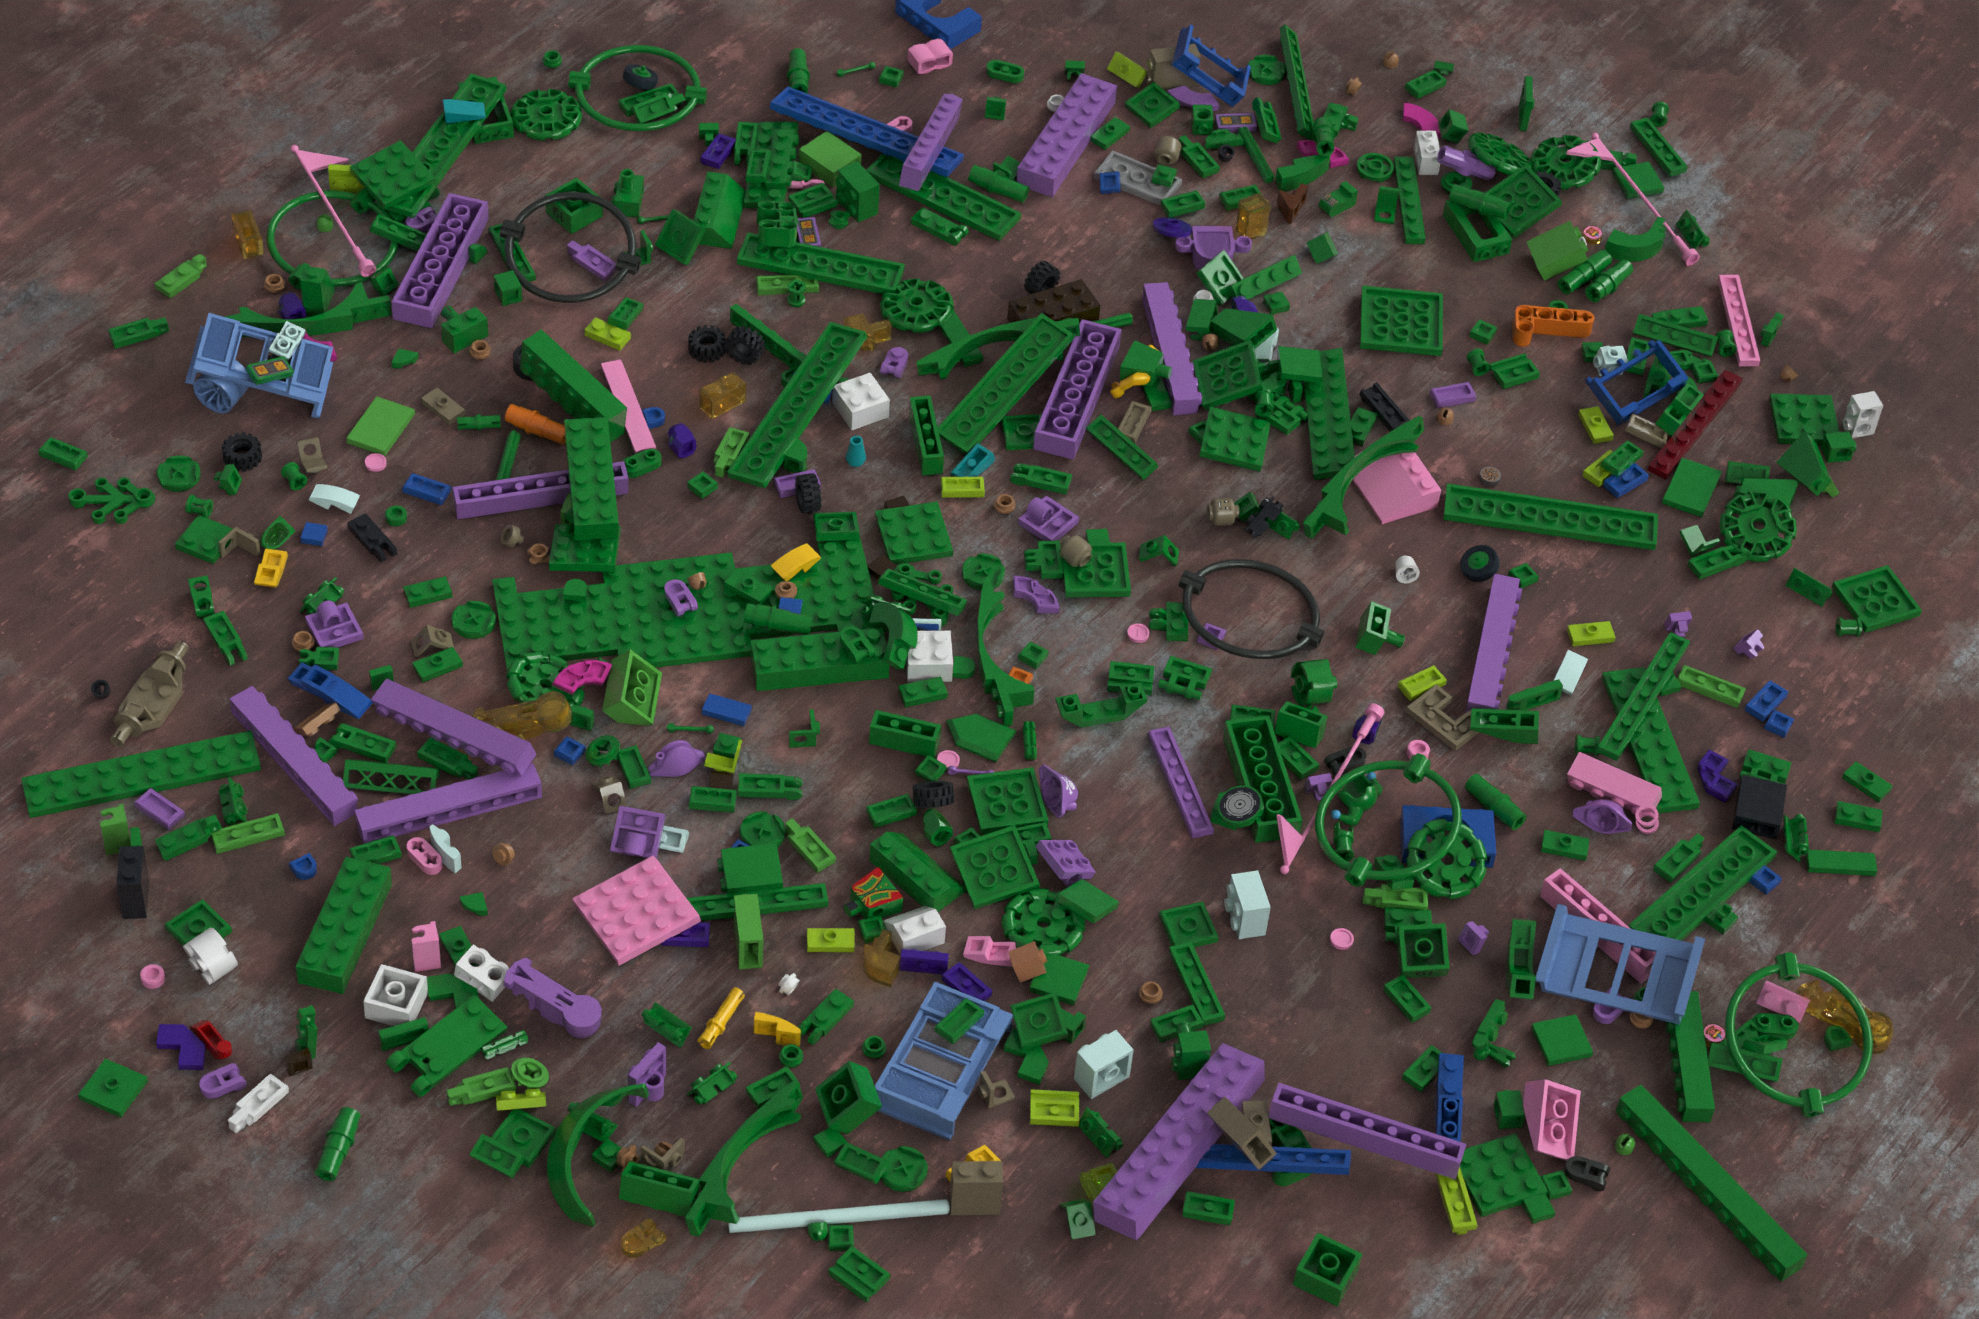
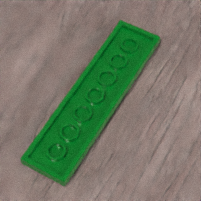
M882 154L866 170L877 182L998 241L1021 220V212L932 171H929L919 191L899 186L904 162L893 156Z
M747 232L737 257V265L786 275L802 276V278L811 280L817 279L825 283L884 294L887 290L888 293L896 294L897 286L900 284L905 270V264L798 242H796L794 247L763 246L757 242L758 234Z
M1041 313L939 425L940 438L967 455L977 443L980 444L1073 341L1074 334Z
M1342 348L1319 351L1322 381L1321 383L1304 381L1315 480L1334 477L1347 463L1355 458Z
M1645 667L1603 672L1601 678L1616 716H1618L1645 673ZM1656 698L1628 743L1629 749L1641 779L1662 788V797L1656 807L1658 814L1698 809L1700 801L1660 703Z
M1741 825L1632 921L1628 927L1683 941L1718 906L1723 905L1749 882L1756 872L1764 865H1768L1776 857L1777 851Z

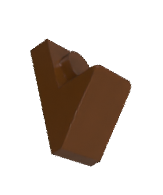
M1301 183L1297 190H1293L1292 194L1279 190L1277 206L1287 223L1292 224L1306 202L1308 185Z

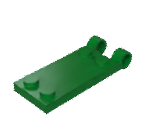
M474 995L404 1049L394 1052L387 1059L386 1065L394 1073H397L410 1062L422 1074L410 1087L421 1098L481 1052L484 1045L494 1042L507 1032V1026ZM427 1059L429 1063H424L423 1060Z

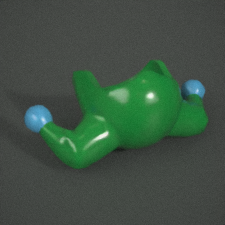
M1371 772L1366 777L1362 775L1347 783L1337 793V796L1348 808V814H1341L1340 811L1333 810L1331 817L1339 819L1349 826L1358 825L1363 812L1371 809L1375 805L1377 798L1382 794L1383 787L1377 781L1376 774Z

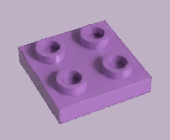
M1048 496L1042 499L1035 497L1029 503L1026 513L1019 518L1018 524L1043 541H1056L1079 523V517Z
M325 601L318 605L316 613L305 616V622L318 647H341L364 639L363 632L347 603L336 606L333 601Z
M619 806L610 851L646 859L654 855L657 859L666 815Z
M1040 840L1035 846L1067 888L1080 879H1091L1096 873L1090 865V861L1083 856L1077 844L1072 840Z
M658 1042L652 1049H648L638 1065H633L627 1075L628 1086L646 1084L649 1092L647 1100L657 1101L664 1095V1077L666 1076V1047ZM629 1095V1103L635 1107L644 1100V1098Z

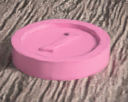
M370 454L365 459V467L372 472L382 471L387 465L386 458L382 454Z
M1133 624L1128 628L1127 636L1135 643H1143L1149 638V629L1143 624Z
M945 750L937 756V760L946 765V771H948L949 766H955L956 768L959 766L960 758L954 751Z
M1338 928L1331 933L1330 942L1335 948L1345 950L1353 944L1354 937L1349 930Z

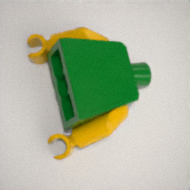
M1134 341L1120 366V383L1114 382L1112 384V389L1110 390L1112 396L1118 399L1123 396L1124 390L1132 386H1153L1158 376L1169 379L1172 367L1163 365L1164 354L1153 345H1144Z

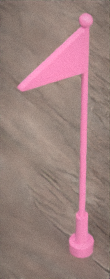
M1598 133L1591 135V141L1567 151L1566 154L1581 157L1599 156L1601 160L1612 161L1654 215L1661 217L1602 143ZM1590 143H1592L1598 151H1593L1592 149H1594V147ZM1665 222L1664 227L1673 237L1672 241L1683 253L1682 260L1687 266L1695 264L1699 260L1700 255L1695 249H1689L1680 236H1676Z
M292 145L291 151L296 154L353 248L352 252L359 262L358 270L363 277L372 276L376 272V266L372 260L365 258L359 247H356L311 173L326 169L329 164L341 165L348 163L349 159L301 151L297 145Z
M1375 703L1368 705L1365 710L1367 718L1357 733L1358 738L1331 785L1341 777L1362 739L1366 738L1374 722H1379L1382 719L1385 711L1381 706ZM1316 811L1302 836L1282 815L1277 814L1284 865L1280 868L1282 874L1289 872L1291 862L1315 822Z

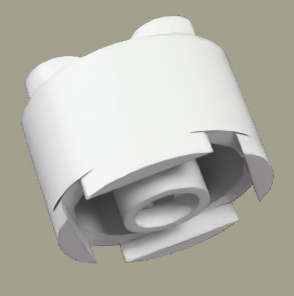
M211 927L183 945V949L190 957L188 961L196 971L200 969L203 972L201 976L208 985L216 982L238 966L232 951L229 952L226 948V942Z

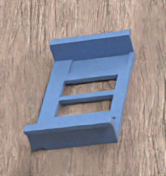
M208 313L205 327L201 326L185 383L194 385L198 372L312 403L314 406L311 417L319 419L333 362L330 361L333 347L302 339L292 355L290 363L294 370L292 377L286 378V382L276 380L255 385L246 371L233 368L241 336L246 335L265 341L260 358L261 362L267 360L270 345L278 333Z
M1557 904L1535 982H1540L1542 992L1575 1000L1579 999L1680 1025L1686 1011L1705 938L1696 936L1693 944L1568 914L1567 906ZM1599 939L1624 945L1610 994L1585 988ZM1631 946L1656 952L1642 1002L1617 996Z

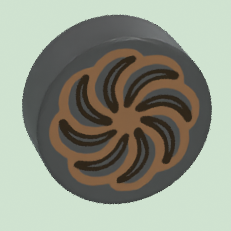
M1490 466L1482 468L1479 475V481L1487 487L1497 486L1501 478L1500 471Z

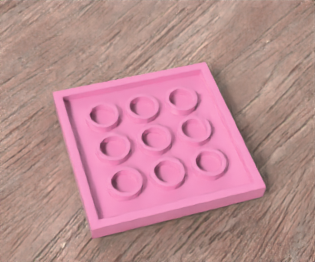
M654 855L572 898L575 907L618 965L631 960L664 942L666 939L701 922L699 914Z

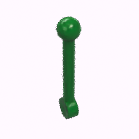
M869 62L867 65L847 70L838 69L837 76L843 77L847 73L867 68L874 69L876 64Z
M669 215L648 218L640 216L637 218V222L643 224L649 221L666 220Z
M669 723L667 731L669 733H673L676 730L706 731L708 734L714 732V727L712 725L706 727L676 726L674 723Z

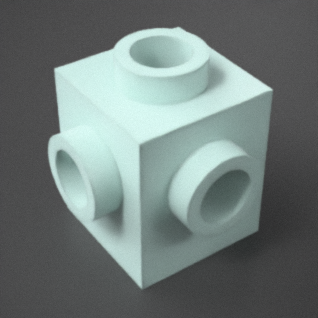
M1623 346L1600 347L1593 360L1599 376H1602L1600 370L1603 368L1609 373L1619 368L1616 361L1620 358L1625 363L1628 362Z

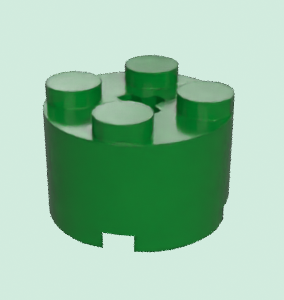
M1328 659L1301 661L1294 663L1292 666L1291 678L1295 679V685H1292L1291 689L1297 704L1307 706L1331 702L1333 689L1337 688V679L1335 676H1332Z

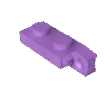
M573 240L567 244L568 253L572 256V259L604 282L618 271L614 261L589 244L581 246Z

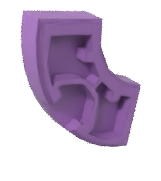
M1185 85L1167 90V93L1176 99L1183 108L1184 106L1192 108L1193 104L1212 105L1213 111L1219 110V104L1211 93H1196L1189 90Z
M1013 576L1014 597L1029 601L1035 607L1037 613H1059L1058 601L1050 589L1047 590L1039 584V581Z

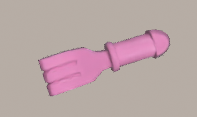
M817 179L809 180L808 182L803 180L792 181V185L788 187V190H804L820 183L825 184V182Z

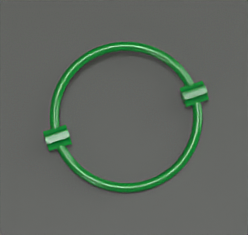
M627 45L612 48L590 59L581 68L580 72L570 71L569 87L575 88L576 98L582 109L596 121L619 130L639 132L665 128L685 118L694 109L696 104H706L707 88L701 87L699 77L694 68L679 55L659 47ZM626 53H649L670 59L688 73L693 86L687 85L685 102L688 104L681 111L664 120L641 124L620 122L601 115L588 104L583 90L590 89L591 74L588 72L595 65L610 57Z
M365 188L360 189L357 194L336 190L323 191L327 199L334 198L351 201L350 206L359 214L366 213L370 208L375 213L392 219L384 209L377 207L375 198ZM318 191L298 196L284 204L273 215L267 228L266 242L270 255L276 264L290 275L288 281L297 290L301 289L300 280L305 266L310 265L303 263L299 264L296 268L289 265L276 248L275 230L282 217L291 209L309 201L322 199ZM390 240L389 250L384 259L376 265V272L372 276L363 277L359 274L348 278L331 279L334 287L355 285L356 283L371 279V277L392 262L397 252L398 243Z
M1419 753L1412 755L1409 762L1389 760L1360 766L1340 777L1323 795L1316 811V837L1326 856L1335 865L1346 871L1344 875L1345 880L1352 886H1363L1367 879L1396 880L1423 872L1439 862L1454 845L1459 835L1462 821L1460 802L1451 785L1438 773L1429 769L1431 762L1425 755ZM1389 769L1404 770V777L1409 782L1415 784L1422 782L1424 777L1429 778L1448 797L1453 817L1452 826L1446 840L1430 857L1404 869L1374 871L1372 870V863L1366 858L1359 856L1354 858L1352 863H1349L1332 849L1325 835L1324 817L1332 798L1347 783L1367 773Z
M1788 952L1776 955L1775 964L1761 968L1749 975L1737 987L1727 1008L1725 1018L1727 1045L1740 1072L1756 1089L1768 1097L1784 1104L1801 1107L1802 1116L1815 1117L1824 1113V1105L1832 1104L1846 1097L1865 1077L1872 1058L1873 1037L1870 1022L1862 1004L1842 981L1822 969L1798 963L1796 954ZM1777 973L1778 980L1790 982L1798 979L1800 973H1804L1825 981L1845 997L1858 1017L1863 1035V1053L1860 1065L1847 1084L1825 1096H1821L1820 1089L1808 1088L1800 1090L1798 1092L1799 1097H1795L1775 1090L1753 1073L1744 1061L1737 1045L1735 1016L1742 997L1757 981Z

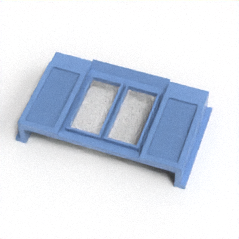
M934 982L897 1050L875 1085L882 1105L878 1112L950 1141L954 1134L955 1121L977 1083L980 1072L984 1070L1004 1032L1010 1033L1013 1028V1014L1001 1010L1000 1007ZM965 998H968L984 1010V1016L960 1039L951 1044L935 1032V1026Z

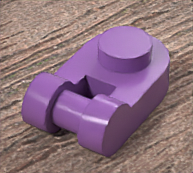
M427 207L419 211L414 219L408 217L406 219V226L421 232L429 230L437 217L435 210Z
M901 347L890 349L885 360L882 362L880 374L887 375L889 373L893 374L894 377L901 378L908 363V352Z
M674 579L665 584V597L677 617L684 615V612L688 610L692 612L698 609L696 599L683 581Z
M1595 1004L1593 1017L1602 1024H1609L1624 1010Z
M232 1063L204 1075L200 1079L199 1086L204 1097L213 1099L231 1091H240L246 1087L247 1083L244 1077L239 1075L240 1070L237 1065Z

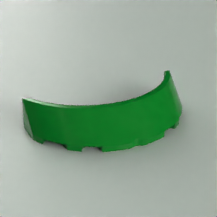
M645 1083L608 1089L587 1098L564 1118L556 1130L548 1152L547 1175L556 1202L570 1220L594 1227L596 1223L593 1214L586 1208L578 1196L571 1173V1158L589 1116L600 1106H616L627 1095L647 1099L649 1092Z

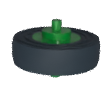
M629 64L624 69L623 79L636 88L651 90L657 85L658 75L645 66Z
M1487 545L1471 547L1463 554L1460 560V567L1464 576L1473 582H1483L1490 579L1496 574L1500 565L1496 551Z

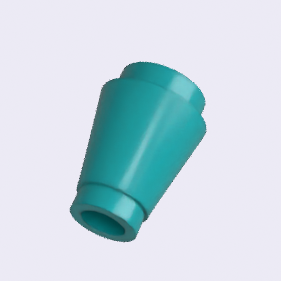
M853 436L850 439L845 459L850 466L859 467L866 460L863 439L860 436Z

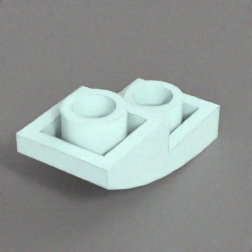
M286 321L281 332L277 334L269 348V352L280 357L284 356L285 359L289 360L304 337L306 330Z
M1279 328L1255 349L1258 361L1264 363L1271 361L1273 348H1276Z
M316 484L309 501L327 510L332 504L351 514L360 495L340 487Z
M1570 650L1567 651L1554 680L1559 679L1563 684L1562 691L1572 695L1588 659Z
M432 824L429 827L432 847L441 855L442 863L453 873L458 872L461 869V855L455 847H450L449 834Z

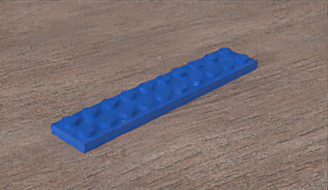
M786 87L770 102L769 109L779 114L790 116L797 121H803L815 128L829 131L833 135L842 136L851 142L860 143L869 149L878 150L903 162L906 161L919 138L908 132L791 87ZM943 146L930 171L948 177L963 161L964 154Z

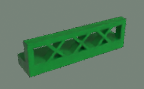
M346 759L343 783L346 788L417 794L425 792L415 783L421 777L431 778L430 789L436 788L440 768ZM350 770H359L364 779L358 784L349 783ZM364 771H370L371 773L367 776ZM376 772L382 773L387 779L381 786H375L370 779ZM387 773L395 775L390 778ZM398 775H405L410 783L404 788H398L392 780ZM410 776H418V777L415 778L414 780H412V778H411ZM367 780L370 785H365L363 783ZM388 783H390L393 787H385V786H386ZM413 785L416 790L408 788Z

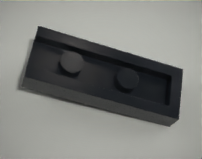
M1377 382L1372 387L1360 391L1359 396L1373 412L1378 413L1377 417L1390 432L1410 421Z

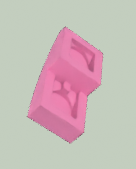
M968 936L963 956L980 963L1012 966L1008 951L1016 949V943L993 942L990 936Z

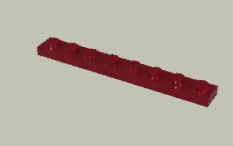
M1724 370L1649 464L1648 471L1666 480L1680 463L1681 458H1684L1739 388L1743 378Z

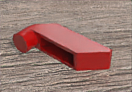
M201 1020L190 1027L195 1035L206 1045V1048L215 1059H225L233 1054L231 1043L223 1039L210 1021Z

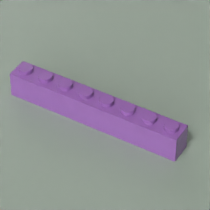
M944 93L903 164L899 186L919 191L959 120L962 98L954 94Z
M1168 282L1144 284L1142 301L1154 346L1164 354L1163 365L1172 367L1170 378H1163L1167 393L1172 402L1173 415L1198 413L1199 405L1202 404L1201 392L1197 391L1198 381L1197 377L1193 376V363L1189 362L1190 352L1189 348L1185 347V334L1181 333L1182 322L1181 319L1177 318L1178 308L1173 303V290L1169 289Z
M624 461L612 463L616 495L628 494V475ZM568 470L453 487V503L457 519L562 504L565 502L567 494L570 493Z
M1494 574L1465 713L1469 710L1471 711L1472 708H1499L1500 700H1496V696L1501 697L1503 684H1500L1499 681H1504L1506 668L1502 666L1508 663L1510 652L1506 651V648L1510 649L1513 636L1509 635V632H1514L1516 623L1512 616L1517 617L1519 604L1515 602L1520 601L1522 588H1518L1520 582L1518 578Z
M387 678L371 699L376 707V712L381 716H390L401 725H410L418 733L425 732L436 741L443 740L454 749H463L471 757L476 758L478 756L483 758L489 765L494 766L496 764L509 774L516 773L522 776L537 755L530 742Z
M251 686L229 698L231 713L247 731H252L254 739L333 826L355 815L356 803H358L355 793L348 791L339 776L336 777L329 765L319 759L317 752L306 745L301 734L294 732L290 722L283 720L277 708L267 702L262 692H258Z
M531 763L522 776L516 773L509 774L505 771H498L493 774L475 777L459 783L456 782L444 787L433 788L425 792L410 794L406 797L387 800L383 803L356 809V826L363 844L392 835L396 837L426 829L432 824L437 826L542 798V783L534 764Z
M1278 1083L1269 1111L1270 1119L1452 1179H1456L1466 1147L1465 1143L1282 1083Z

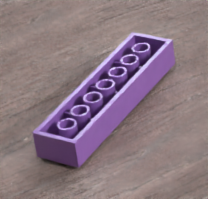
M1081 73L1019 164L1017 182L1028 186L1030 190L1053 197L1090 142V136L1098 130L1114 106L1117 85Z
M452 193L448 194L392 300L394 320L433 328L469 259V246L477 243L489 220L487 201Z
M1081 320V336H1076L1073 339L1036 428L1034 450L1074 460L1120 347L1122 329Z

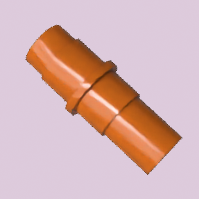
M511 404L505 414L506 422L525 430L526 434L532 433L558 444H565L563 424L539 414L537 410L532 411L515 404Z

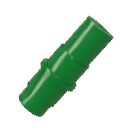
M795 48L789 53L787 80L789 87L807 94L810 72L806 62V53L803 49Z
M1319 117L1313 124L1312 139L1315 142L1319 155L1325 157L1330 156L1334 152L1335 131L1327 118Z
M973 165L968 176L969 182L986 189L988 193L993 192L1022 204L1029 193L1028 186L1011 180V178L1000 174L997 170L994 172L985 167Z
M1457 184L1452 187L1449 201L1478 211L1481 215L1487 214L1496 218L1507 219L1511 210L1510 202L1493 196L1490 192L1484 193Z
M1601 249L1589 256L1585 262L1575 266L1572 271L1558 280V287L1561 292L1569 295L1590 280H1595L1596 276L1612 263L1610 254L1606 250Z
M1622 259L1605 272L1599 273L1585 290L1587 298L1592 302H1598L1607 295L1613 294L1617 287L1633 273L1632 264L1628 260Z
M747 603L744 615V623L767 628L768 631H787L801 635L810 634L813 620L811 616L779 609L776 605L770 607Z
M1474 774L1467 780L1465 789L1479 800L1480 804L1487 810H1493L1494 817L1498 818L1503 824L1509 826L1512 830H1517L1524 824L1527 818L1526 814L1511 801L1509 795L1503 794L1479 774Z
M350 1107L340 1108L338 1116L335 1117L331 1129L327 1131L325 1136L326 1142L322 1150L323 1152L315 1169V1175L318 1178L329 1182L336 1180L342 1162L346 1158L349 1148L355 1142L354 1136L361 1118L357 1110Z

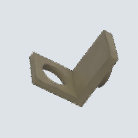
M318 437L297 441L301 465L306 473H317L328 468L322 458ZM314 444L316 451L312 455H306L304 453L305 445Z
M235 527L218 542L222 558L237 545L257 557L260 555L259 540L251 533H246L238 527ZM231 539L230 545L225 549L227 541Z
M426 625L411 640L414 656L417 658L430 645L444 650L454 647L449 632L430 625ZM423 637V644L418 648V642Z
M605 776L600 778L599 781L592 783L593 788L600 792L606 814L618 811L619 806L627 807L621 781L612 776ZM612 793H616L620 797V802L616 806H610L607 801Z
M986 1071L980 1072L977 1090L988 1108L1015 1099L1005 1079L992 1083ZM995 1089H1004L1006 1095L1002 1098L995 1097Z
M682 1138L663 1157L645 1145L641 1146V1161L650 1167L665 1171L676 1167L685 1154V1140ZM647 1155H650L656 1163L651 1161Z

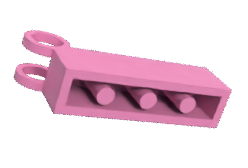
M1578 753L1567 773L1570 786L1576 790L1583 789L1590 792L1597 799L1603 798L1618 803L1622 808L1630 810L1635 815L1636 827L1641 833H1654L1659 826L1656 807L1662 797V788L1586 754ZM1646 816L1653 818L1650 822H1643L1641 819ZM1654 825V827H1652L1651 829H1644L1641 827H1651Z

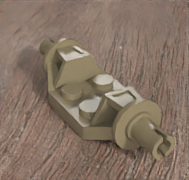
M177 641L171 651H160L156 655V661L140 676L113 719L117 730L110 737V742L114 746L118 744V747H122L129 736L138 737L144 731L162 726L183 695V673L186 666L182 658L189 650L186 643L182 642L181 644V641Z

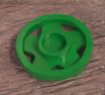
M1368 153L1358 159L1357 171L1361 178L1380 183L1390 178L1393 174V162L1383 154Z

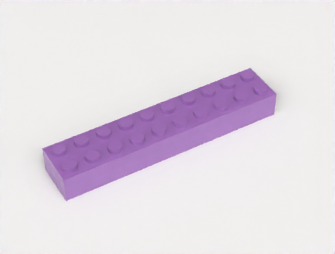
M1222 1043L1093 1201L1095 1222L1137 1241L1198 1165L1203 1155L1210 1150L1211 1145L1222 1135L1221 1130L1207 1112L1224 1096L1241 1111L1242 1101H1249L1265 1081L1264 1060Z

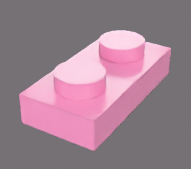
M1766 981L1756 1003L1781 1015L1792 1016L1800 1023L1810 1000Z

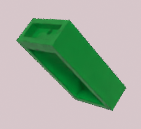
M497 77L488 78L498 82ZM464 82L458 83V90ZM504 96L501 97L493 108L498 123L480 126L473 136L475 144L514 137L513 121Z
M1445 200L1443 217L1473 262L1510 253L1512 238L1498 217L1479 214L1494 238L1483 240L1466 217V215L1479 214V212Z

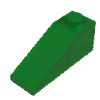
M1472 708L1470 730L1514 743L1538 744L1539 711Z

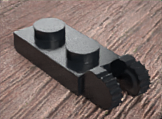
M366 513L347 522L348 529L380 562L386 560L385 553L382 551L384 548L391 556L398 554L392 541L389 540Z

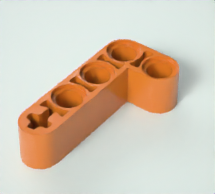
M1520 305L1515 310L1512 324L1513 342L1521 347L1528 346L1533 333L1586 338L1591 335L1595 317L1591 312L1585 310Z

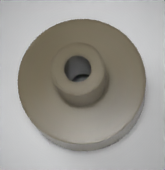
M508 524L502 531L501 543L503 545L513 547L516 543L521 544L524 540V536L520 535V528Z

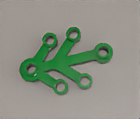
M126 477L118 479V490L109 484L106 478H98L95 481L96 490L106 492L109 495H86V492L80 488L73 489L68 494L69 503L74 508H82L85 504H106L101 509L92 512V520L95 524L104 523L106 520L105 516L124 503L130 504L114 512V519L118 524L126 523L128 515L138 508H147L155 503V494L149 488L138 489ZM128 491L131 495H124L121 492Z
M907 563L899 564L894 569L896 572L916 580L929 581L934 585L939 584L942 579V573L938 570H932L929 573L917 571L914 566ZM944 584L941 587L934 586L953 594V587L949 584ZM891 591L892 599L900 601L904 598L903 594H896L898 592ZM908 597V600L903 603L905 608L912 607L908 608L910 609L907 612L908 615H913L916 612L917 600ZM924 603L931 612V619H941V627L945 626L948 622V612Z

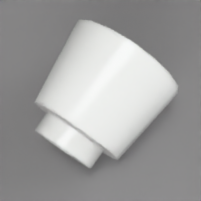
M1404 555L1395 562L1396 578L1399 582L1405 584L1417 580L1420 571L1412 557Z

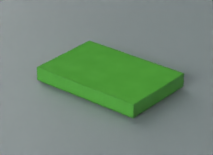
M376 396L347 436V443L386 456L414 417L415 409Z

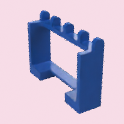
M1190 24L1187 28L1183 27L1179 33L1172 65L1231 107L1235 106L1245 97L1251 66L1247 65L1245 68H1236L1230 64L1231 60L1229 58L1223 59L1216 54L1215 48L1209 49L1200 42L1201 39L1199 37L1193 38V25ZM1195 44L1201 54L1233 75L1235 83L1230 81L1226 86H1223L1197 67L1200 59L1188 52L1189 45Z
M1653 340L1649 341L1648 346L1650 349L1644 353H1641L1639 349H1635L1633 354L1636 358L1627 363L1621 358L1618 359L1616 362L1619 368L1610 373L1605 368L1601 369L1600 373L1603 377L1600 379L1598 377L1593 378V380L1591 377L1585 379L1586 384L1618 426L1626 422L1632 413L1638 415L1682 389L1689 379L1660 340L1656 341V343ZM1655 354L1673 379L1667 381L1664 387L1635 403L1634 401L1621 409L1603 383Z

